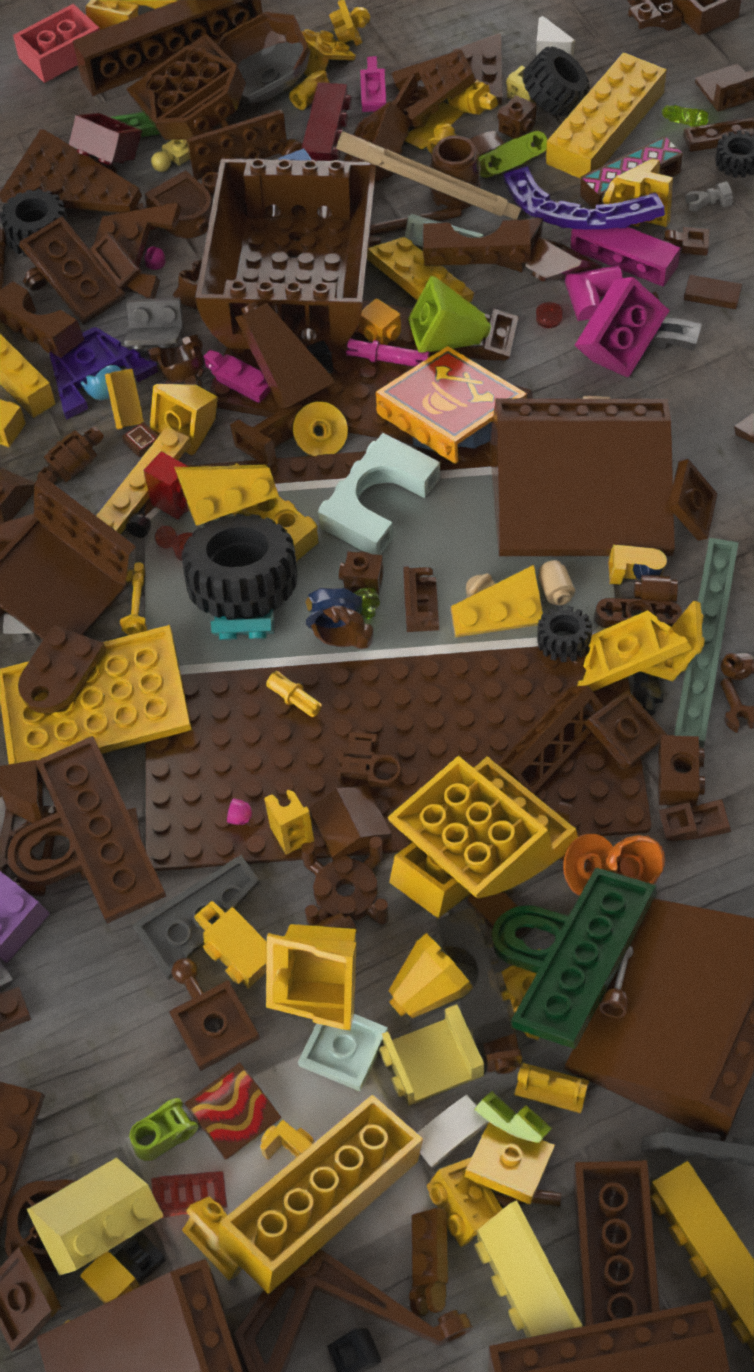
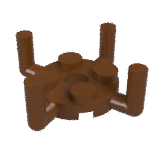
M372 837L370 839V856L363 863L348 856H343L324 866L316 860L314 846L311 843H304L301 846L304 866L316 875L313 892L317 907L315 905H308L305 908L307 925L312 926L340 912L344 917L350 916L354 921L368 915L380 925L388 922V903L385 899L377 900L378 885L373 870L383 860L381 838ZM344 884L353 886L355 890L349 896H341L337 893V889Z

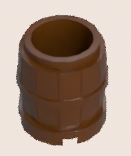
M458 135L441 139L432 150L430 167L481 188L479 154L473 142L466 137ZM430 188L431 198L438 206H440V203L446 205L447 209L460 206L461 210L472 206L469 203Z

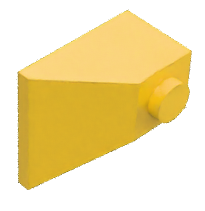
M156 384L153 386L150 428L158 436L166 427H169L190 437L191 445L185 452L192 456L198 450L215 421L218 397L197 385Z

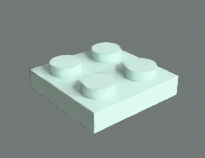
M356 1014L353 1017L351 1030H343L316 1023L298 1060V1064L302 1068L361 1092L377 1058L379 1047L383 1045L382 1033L388 1032V1027Z

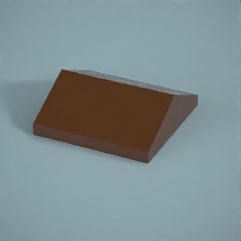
M368 786L336 788L309 808L311 816L333 860L370 846L369 841L372 837H379L382 841L392 837Z

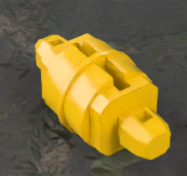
M478 80L451 100L448 97L449 105L463 113L480 115L486 109L493 110L498 105L496 96L490 93L489 85Z

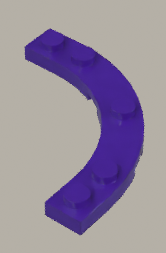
M528 166L503 173L504 182L510 195L522 210L534 218H543V222L559 226L560 228H627L632 224L651 221L665 216L664 205L657 193L619 203L596 205L595 209L582 208L581 204L563 200L557 203L551 200L550 195L537 185Z

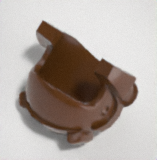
M198 334L182 338L184 344L178 347H156L148 350L151 361L159 363L163 377L167 378L165 384H185L186 378L194 375L196 378L203 376L204 369H202V366L205 364L201 351L203 342L199 339Z

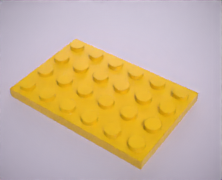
M170 625L102 642L107 650L83 688L68 707L55 713L44 714L35 712L27 707L20 696L18 681L29 661L1 668L0 704L9 764L39 760L91 736L94 737L102 754L191 731L192 727ZM39 693L35 697V701L46 699L49 693Z

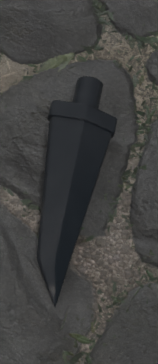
M641 671L635 673L633 696L638 702L643 703V708L652 716L656 714L655 703H662L664 701L658 677Z

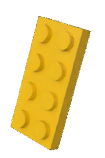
M406 237L368 248L367 260L417 301L430 276H434L465 300L472 302L474 292L449 273L443 266H424L423 251Z

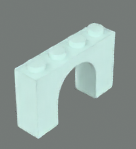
M382 433L376 441L370 443L363 458L353 464L350 474L346 479L341 480L337 484L329 500L323 501L318 510L320 528L363 552L381 555L393 540V523L362 506L358 501L360 495L372 485L394 483L426 498L440 480V462Z

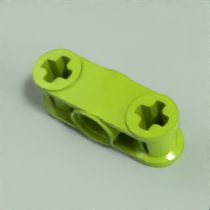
M534 131L518 139L510 140L480 156V176L483 178L492 177L524 164L527 160L543 153L547 148V137L541 131Z

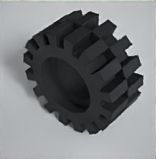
M737 130V134L731 131L728 133V136L724 134L722 139L718 141L715 164L719 166L721 172L725 170V175L727 176L733 173L734 178H737L738 174H741V178H744L747 173L750 176L754 174V135L750 136L748 131L745 134H741L742 130ZM733 153H742L745 155H736Z
M558 606L556 612L551 608L548 610V615L546 613L541 615V620H538L537 643L539 650H543V655L547 657L551 654V660L556 661L557 657H561V662H566L567 657H570L571 661L577 660V655L582 658L585 656V651L588 652L590 650L592 622L589 621L587 614L582 616V610L577 609L576 612H573V607L568 606L567 610H563V606ZM560 631H569L574 633V635L569 637H561L556 635L555 633Z

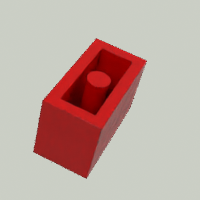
M161 451L143 472L151 504L178 520L185 512L190 510L174 467L188 466Z

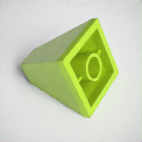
M430 276L408 317L418 352L441 351L447 346L453 349L477 345L481 343L483 338L488 337L491 330V324L487 322L483 312L434 276Z

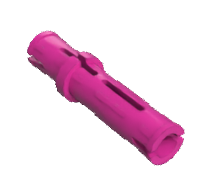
M350 338L347 344L349 350H346L347 356L370 359V362L376 363L379 360L414 367L430 358V352L428 351L418 352V350L380 344V341L376 340L371 343Z

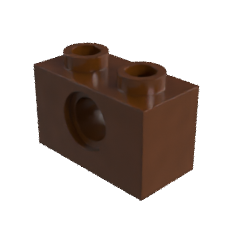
M660 736L658 748V805L676 806L690 802V805L693 807L697 806L699 795H704L705 776H699V767H704L705 750L699 749V736ZM676 769H684L687 773H680Z

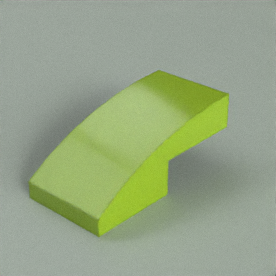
M493 1091L486 1095L474 1108L477 1113L496 1127L528 1141L539 1143L552 1129L527 1105L516 1114Z

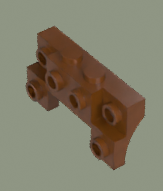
M627 0L632 6L629 8L628 16L636 19L639 29L660 27L671 31L681 27L682 14L672 4V0Z

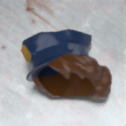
M319 588L307 596L305 603L311 614L306 619V625L313 630L319 640L324 644L343 648L354 646L357 649L364 650L370 647L373 641V627L370 624L364 623L363 617L360 615L363 611L361 597L345 588Z

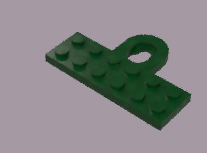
M595 868L569 916L531 905L514 907L504 912L496 920L492 928V941L497 955L510 965L537 973L511 1019L513 1028L576 1049L657 895L656 885ZM522 927L537 928L553 934L555 942L546 949L533 950L527 947L524 941L518 939L515 934Z

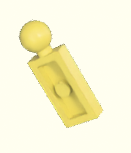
M187 139L171 140L164 144L162 151L156 152L152 156V167L158 172H165L170 168L171 161L179 166L188 161L190 155Z

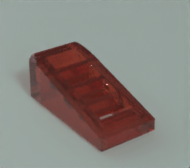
M223 1171L166 1175L151 1178L152 1193L163 1214L162 1218L187 1214L186 1210L188 1207L200 1201L194 1200V1185H199L202 1200L208 1197L207 1183L214 1182L215 1199L213 1200L220 1204L222 1208L228 1207ZM185 1187L186 1201L180 1202L179 1188ZM171 1189L172 1202L165 1203L164 1190Z

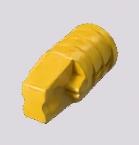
M317 70L306 77L289 93L290 101L296 108L305 110L313 102L318 82L329 83L326 71Z

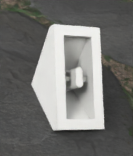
M541 16L538 22L536 56L545 47L551 48L553 46L564 50L574 58L575 40Z

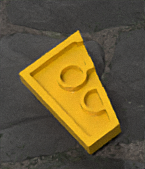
M534 565L452 605L450 610L455 638L538 625V620H541L543 612Z

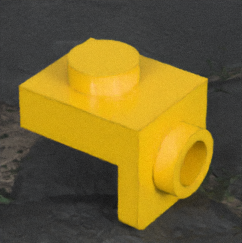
M282 1120L277 1127L273 1125L264 1133L261 1138L262 1144L260 1149L262 1156L267 1160L281 1146L297 1158L315 1140L304 1129L299 1128L296 1131L287 1122Z

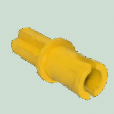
M275 671L268 678L267 688L285 699L287 705L294 704L311 717H315L321 710V703L304 692L301 684H295L279 671Z

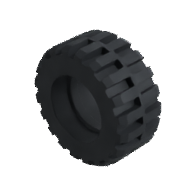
M236 514L233 517L226 515L219 517L217 521H208L204 524L203 528L199 527L193 532L192 537L188 538L182 551V564L189 598L205 613L210 611V614L217 618L224 616L228 620H236L237 618L253 619L255 615L264 616L270 612L269 610H276L281 607L283 600H288L297 585L298 575L293 539L285 528L279 523L276 525L274 520L267 517L262 519L260 515L251 514V516Z

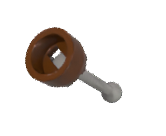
M629 946L620 963L615 988L608 989L600 1002V1011L611 1018H622L627 1012L628 999L621 988L628 958L633 955L631 946Z

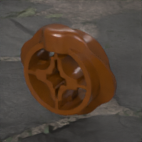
M76 1180L34 1181L24 1185L14 1194L6 1214L7 1234L5 1237V1250L8 1258L18 1247L30 1245L43 1272H57L47 1250L41 1249L44 1244L35 1226L33 1225L29 1230L30 1235L25 1239L20 1235L21 1226L28 1215V1208Z

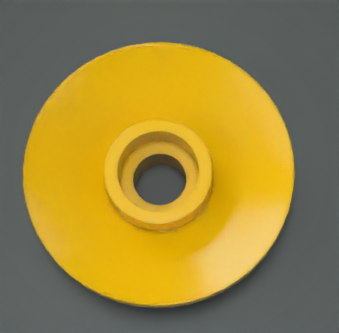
M326 402L310 403L304 406L294 419V439L300 449L308 455L317 457V455L335 454L343 447L347 439L348 427L346 419L341 411L332 404ZM318 426L322 429L321 436H317L314 433V427Z

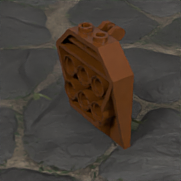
M205 34L149 71L143 78L126 90L164 140H179L214 131L212 127L220 123L221 128L229 126L225 118L237 111L246 82L238 66Z

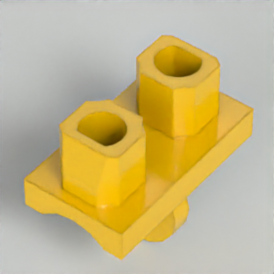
M345 0L338 1L340 9L329 14L339 42L345 44L353 40L356 46L363 43L357 27L364 28L370 21L369 11L364 7H355L354 10L349 12Z

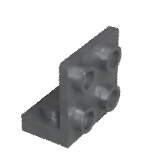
M181 297L127 301L129 331L124 339V346H132L133 349H144L148 345L158 344L160 348H169L179 342L184 330Z

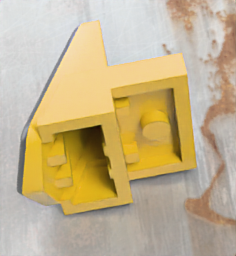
M650 159L612 178L602 197L603 204L619 203L657 193L664 205L665 216L644 222L667 227L671 218L673 177L660 175V160ZM640 222V223H636V224H632V226L639 227V225L641 224V222Z

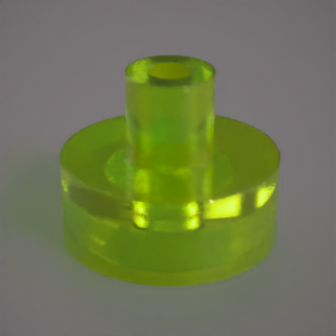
M363 588L354 592V594L362 598L363 611L360 615H364L366 619L375 617V610L380 605V599L376 590L373 588Z

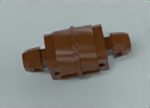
M96 426L84 432L83 436L74 430L61 441H57L56 445L43 457L49 466L44 467L38 473L37 479L42 475L54 483L57 481L56 478L59 477L67 483L80 472L85 471L84 469L98 456L92 447H96L104 437L102 432Z

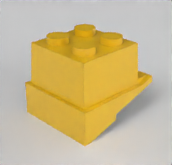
M290 924L285 936L268 933L266 1008L313 1019L314 1023L351 1030L355 1007L356 929Z

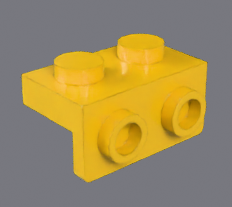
M210 1196L191 1204L186 1210L190 1218L182 1231L228 1281L236 1278L242 1268L217 1245L220 1221L227 1214L221 1205Z

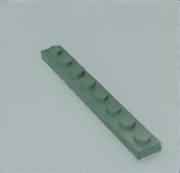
M709 538L698 602L701 603V613L704 616L702 637H704L705 643L701 653L696 654L686 668L674 732L675 736H699L700 747H704L738 548V542Z

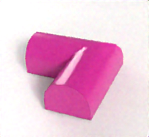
M618 265L566 275L565 284L577 321L591 319L601 303L600 297L606 295L615 279L623 278Z

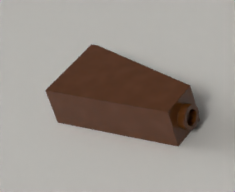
M255 301L241 308L243 314L235 318L279 408L290 407L335 383L332 376L268 303L258 306Z

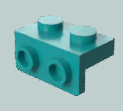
M274 609L269 610L270 612L264 616L255 615L253 619L237 618L236 620H228L224 616L221 618L214 617V621H211V633L219 636V640H237V635H249V639H266L267 634H275Z

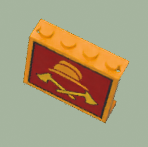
M447 346L376 391L377 414L393 423L400 430L407 432L420 443L427 445L438 452L439 455L456 464L458 462V444L493 421L495 398H527V393Z

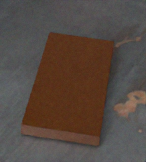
M63 216L20 241L21 249L82 324H85L125 299V292L116 284Z

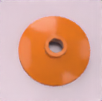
M581 835L569 845L565 853L563 863L564 876L570 889L578 896L581 895L595 868L605 870L606 860L613 846L601 835Z

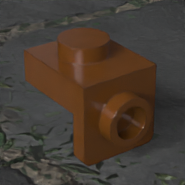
M512 1024L480 1030L488 1073L496 1071L497 1074H508L521 1067V1049L518 1048L515 1028H513Z

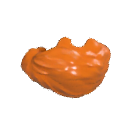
M630 836L618 842L611 849L604 869L654 885L663 872L665 853L662 850V846L649 836Z

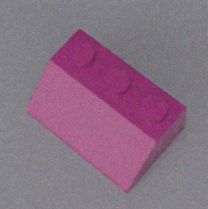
M634 277L615 279L574 346L592 362L625 377H630L670 310Z

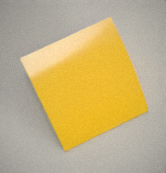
M457 756L388 816V820L476 898L498 894L527 881L565 855L569 845L578 838L576 828L488 756L474 768L460 756Z

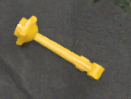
M141 562L134 564L131 614L120 619L122 631L127 635L148 630L146 619L138 616L145 577L144 564Z

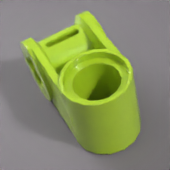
M180 1098L167 1101L155 1112L132 1126L129 1138L134 1153L139 1159L143 1161L155 1160L174 1146L187 1141L197 1132L199 1126L195 1121L189 1119L182 1108L183 1102ZM146 1135L155 1137V1140L149 1145L139 1144L140 1139Z

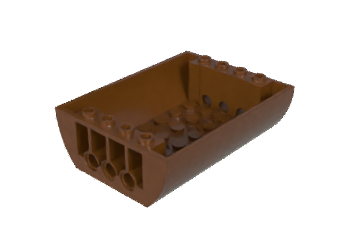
M220 160L195 299L205 325L228 349H250L235 317L243 314L241 308L255 301L258 306L268 303L304 346L324 340L331 352H337L347 343L358 326L362 312L376 165L369 162H345L339 160Z

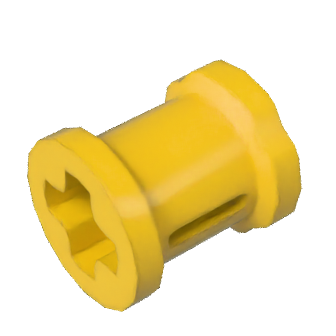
M447 123L437 124L434 129V136L427 143V149L432 154L433 148L441 139L448 136H456L455 129Z

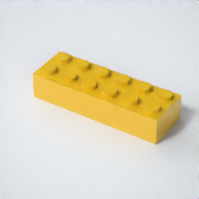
M623 52L547 140L546 164L580 179L588 172L604 166L664 94L667 69Z
M372 1094L221 1220L217 1245L269 1294L418 1162L423 1138Z

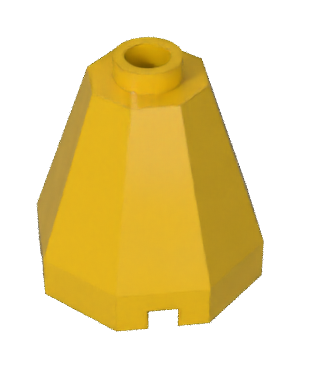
M427 933L415 943L388 990L393 996L388 1002L401 1017L406 1012L411 1018L417 1017L464 997L474 988L448 955L440 950L441 947Z

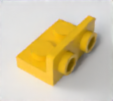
M472 1157L439 1169L427 1184L432 1202L438 1208L444 1209L447 1212V1228L450 1234L455 1237L460 1247L467 1245L477 1235V1230L503 1210L489 1187L464 1177Z

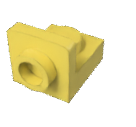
M520 66L507 78V98L512 99L517 95L536 104L526 91L522 80V74L526 67Z

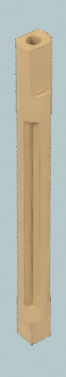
M344 131L341 133L336 149L495 215H505L514 220L518 218L521 208L508 203V200Z

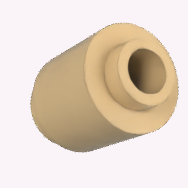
M552 560L544 563L539 568L538 579L547 601L554 605L567 604L574 596L575 588L566 567L559 561Z

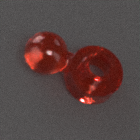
M161 526L156 530L154 538L157 545L161 548L173 547L175 557L182 561L181 556L184 545L188 538L192 537L193 533L186 532L177 536V532L171 526Z

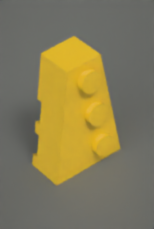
M266 465L174 467L196 526L279 496L271 471Z

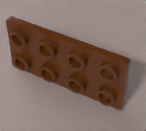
M277 110L188 138L187 143L193 177L198 180L209 172L218 173L221 159H264L280 154L284 149V144L287 143L283 111Z

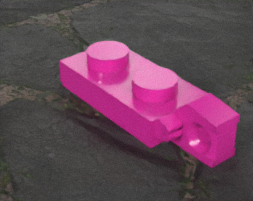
M377 56L367 57V69L360 70L362 112H375L386 104L385 69H377Z
M211 349L203 356L205 367L210 369L211 373L216 376V381L260 403L271 391L262 371L227 354L223 357L220 353Z

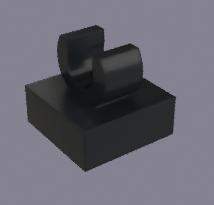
M142 1231L114 1255L136 1278L139 1284L166 1261L161 1252Z

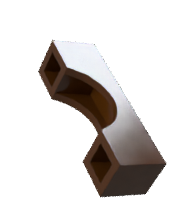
M505 220L494 233L481 238L465 237L457 233L450 223H423L424 266L530 262V220Z
M14 281L0 290V323H5L15 333H21L31 343H37L47 353L51 352L62 358L85 340L77 319L64 311L58 310L44 315L35 314L36 308L29 291Z

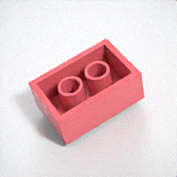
M71 4L14 34L13 37L19 59L45 83L77 66L73 40L99 31L100 28L74 4Z

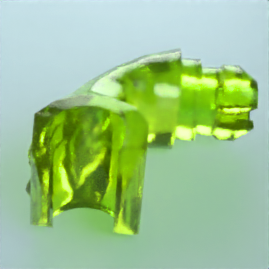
M666 105L662 109L663 117L670 122L685 124L690 127L706 125L708 122V112L701 109L684 108L678 105Z

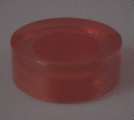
M545 302L537 307L536 322L541 327L555 328L561 324L563 310L560 305L554 302Z

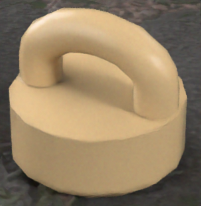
M486 573L470 578L466 584L467 598L494 585L495 583L491 575Z

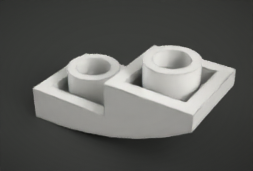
M465 1095L448 1107L417 1133L423 1138L420 1154L430 1167L435 1168L458 1146L465 1145L489 1123V1121L474 1110L477 1105L469 1095Z

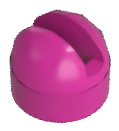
M150 247L146 250L144 260L149 269L158 270L165 265L166 259L162 249Z
M233 798L228 810L227 823L243 825L252 817L251 807L245 801Z

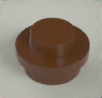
M37 267L28 270L25 273L26 277L23 279L24 285L32 291L39 290L48 283Z

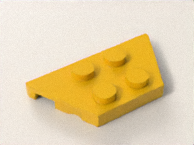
M647 610L592 635L589 644L590 651L583 665L586 669L583 681L578 682L577 686L588 685L592 691L598 690L691 650V645L687 638L684 636L680 637L665 622H660L654 614Z

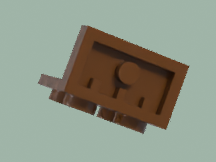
M733 64L695 78L696 85L717 112L754 100V70L745 72L739 64Z

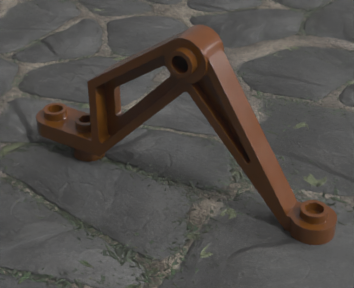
M319 1249L308 1259L310 1260L309 1263L302 1264L272 1292L268 1294L265 1290L262 1291L236 1331L235 1337L249 1372H286L316 1291L327 1294L439 1346L466 1335L473 1329V1326L466 1313L459 1315L457 1310H453L440 1316L437 1319L439 1325L432 1327L328 1253ZM291 1287L296 1290L270 1360L265 1364L258 1349L256 1338L287 1288Z

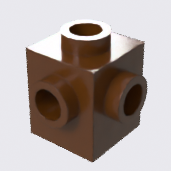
M515 95L498 112L499 132L513 139H518L530 133L536 124V104Z
M348 551L346 562H341L339 568V580H343L344 588L356 595H380L384 574L383 555L370 554L363 551Z

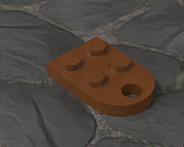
M53 624L21 673L18 681L20 696L27 707L35 712L44 714L55 713L68 707L75 700L107 650L104 643ZM39 693H49L46 699L35 701V697Z

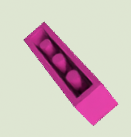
M629 227L572 229L571 249L610 266L618 265L621 270L662 287L665 286L678 267L680 247Z

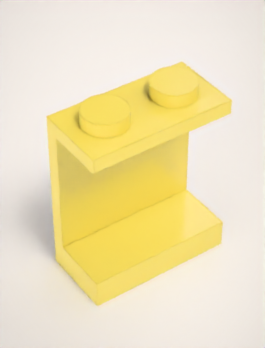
M457 1004L445 1009L444 1020L392 1040L389 1032L382 1033L383 1046L379 1047L382 1060L386 1067L392 1066L396 1075L391 1078L398 1097L405 1096L408 1106L484 1076V1062Z

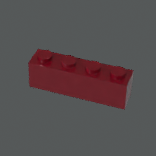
M322 82L317 84L301 148L306 150L312 160H339L340 150L336 149L343 132L342 128L347 127V110H351L352 96L348 95L347 84Z

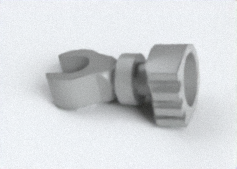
M727 181L716 184V190L710 188L707 189V192L691 191L686 194V203H689V211H698L707 205L708 202L710 204L716 203V200H719L722 207L731 206L733 203L732 190Z

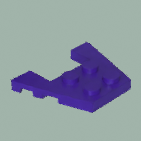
M97 327L82 333L85 340L62 358L51 352L49 353L66 419L88 409L86 400L77 390L83 387L81 385L82 381L87 383L86 377L88 375L96 376L99 371L110 365L125 366L126 369L133 368L134 378L138 383L157 373V364L152 362L151 359L149 361L145 360L134 349L128 350L123 347L119 340Z

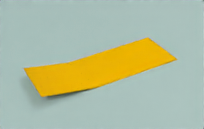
M442 102L439 105V110L433 115L431 114L424 128L416 127L409 132L404 141L424 149L429 139L434 136V129L437 124L447 123L452 125L463 112Z

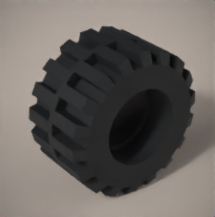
M553 46L551 48L545 47L525 68L522 74L524 87L531 99L539 107L543 108L544 111L550 112L555 116L568 115L588 94L590 89L588 76L585 74L586 72L580 63L569 53Z
M30 189L24 193H17L15 197H10L7 200L8 203L3 205V211L0 212L2 226L9 247L14 249V252L17 254L22 253L24 257L28 256L21 249L20 241L61 216L68 222L64 204L59 196L53 195L48 190L43 192L42 189H36V191Z

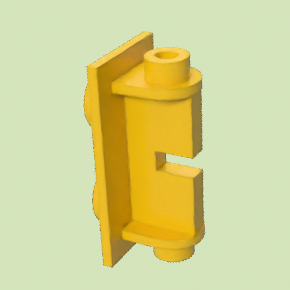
M526 1063L522 1064L517 1077L518 1082L514 1093L515 1096L577 1113L582 1112L589 1080Z

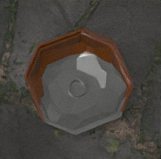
M264 12L223 34L217 44L238 66L246 82L238 105L241 107L260 102L264 104L269 103L274 96L282 91H291L295 87V82L307 69L310 55L309 46L295 16L274 12Z

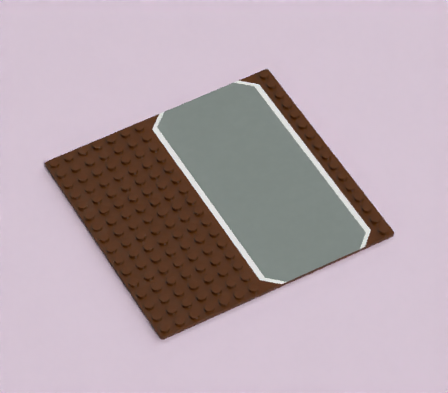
M490 441L476 448L458 447V462L456 464L439 455L436 451L413 447L417 451L440 462V480L426 498L394 483H378L367 488L358 499L366 509L393 523V540L381 554L383 555L384 574L380 595H358L362 598L363 607L360 615L363 617L364 623L370 624L373 627V641L370 647L364 650L357 649L354 646L345 648L330 646L319 640L313 630L306 625V619L311 613L308 611L305 601L310 593L319 588H344L343 580H339L341 562H346L348 551L361 552V550L321 529L318 510L323 501L329 500L337 484L341 480L346 479L350 474L353 464L357 460L360 461L366 454V451L317 455V457L277 458L278 463L269 469L279 497L284 501H290L298 512L305 517H311L318 527L319 543L296 562L297 585L288 600H283L282 606L274 610L275 634H267L266 639H249V635H237V640H219V636L211 633V621H214V616L210 614V611L208 613L202 611L189 598L181 557L188 538L192 537L193 532L197 528H203L205 523L196 526L190 511L185 512L177 520L153 506L149 497L145 503V518L148 517L151 521L150 530L147 536H145L146 625L148 630L170 625L172 629L192 727L191 731L145 742L146 852L155 872L219 867L226 865L242 855L247 864L303 860L301 848L287 855L285 854L269 824L264 798L273 794L278 799L279 805L283 807L288 806L291 800L287 797V790L293 791L302 806H307L309 810V808L336 788L368 786L392 834L391 838L382 841L383 854L397 853L406 848L412 841L388 820V816L457 756H460L473 768L487 756L498 764L571 686H577L579 681H583L586 672L583 665L589 651H585V656L582 658L577 655V660L571 661V658L567 657L566 662H561V657H557L556 661L551 660V654L547 657L543 655V650H539L537 643L538 625L455 638L450 609L452 605L467 598L466 584L468 580L473 576L488 573L496 584L534 565L542 612L548 615L549 609L553 608L556 612L558 606H563V610H567L568 606L573 607V612L580 609L582 610V616L585 614L589 616V621L592 622L593 635L606 629L599 626L594 619L597 603L604 598H615L614 586L609 584V556H498ZM248 460L187 466H231L235 465L236 463L239 465L263 464L257 460ZM232 513L228 514V517L234 516ZM557 560L567 569L575 588V594L567 604L554 605L550 604L546 599L538 576L539 568L548 561ZM403 567H429L433 569V575L430 576L436 577L439 631L407 632ZM605 610L607 616H613L609 610ZM560 631L555 633L556 635L561 637H569L574 635V633L569 631ZM275 671H279L295 684H301L304 692L321 703V710L315 717H311L294 704L287 705L285 699L267 688L266 683L270 675L275 673ZM628 677L593 691L604 707L626 690L630 692ZM589 702L583 707V721H587L596 713ZM568 723L564 727L563 741L570 742L574 738L575 724ZM349 732L377 734L379 745H372L371 752H374V755L388 754L398 759L403 770L402 780L396 787L392 789L370 787L368 780L344 778L343 784L339 782L336 776L337 768H340L338 761L341 753L345 752L346 755ZM592 732L534 793L536 797L555 812L559 802L572 805L568 823L576 828L578 837L584 834H598L601 836L647 833L651 830L652 823L641 759L625 770ZM548 744L544 749V762L550 763L555 758V744ZM388 763L381 765L377 771L395 774L397 767L394 764ZM529 765L521 773L529 785L535 779L536 765ZM233 798L243 800L251 807L252 817L243 825L227 823L228 810ZM310 813L314 841L311 844L314 846L315 858H332ZM370 846L346 856L370 855Z

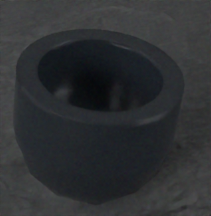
M135 513L129 518L126 529L131 535L144 538L150 530L151 521L148 517L145 518L146 515L144 513Z

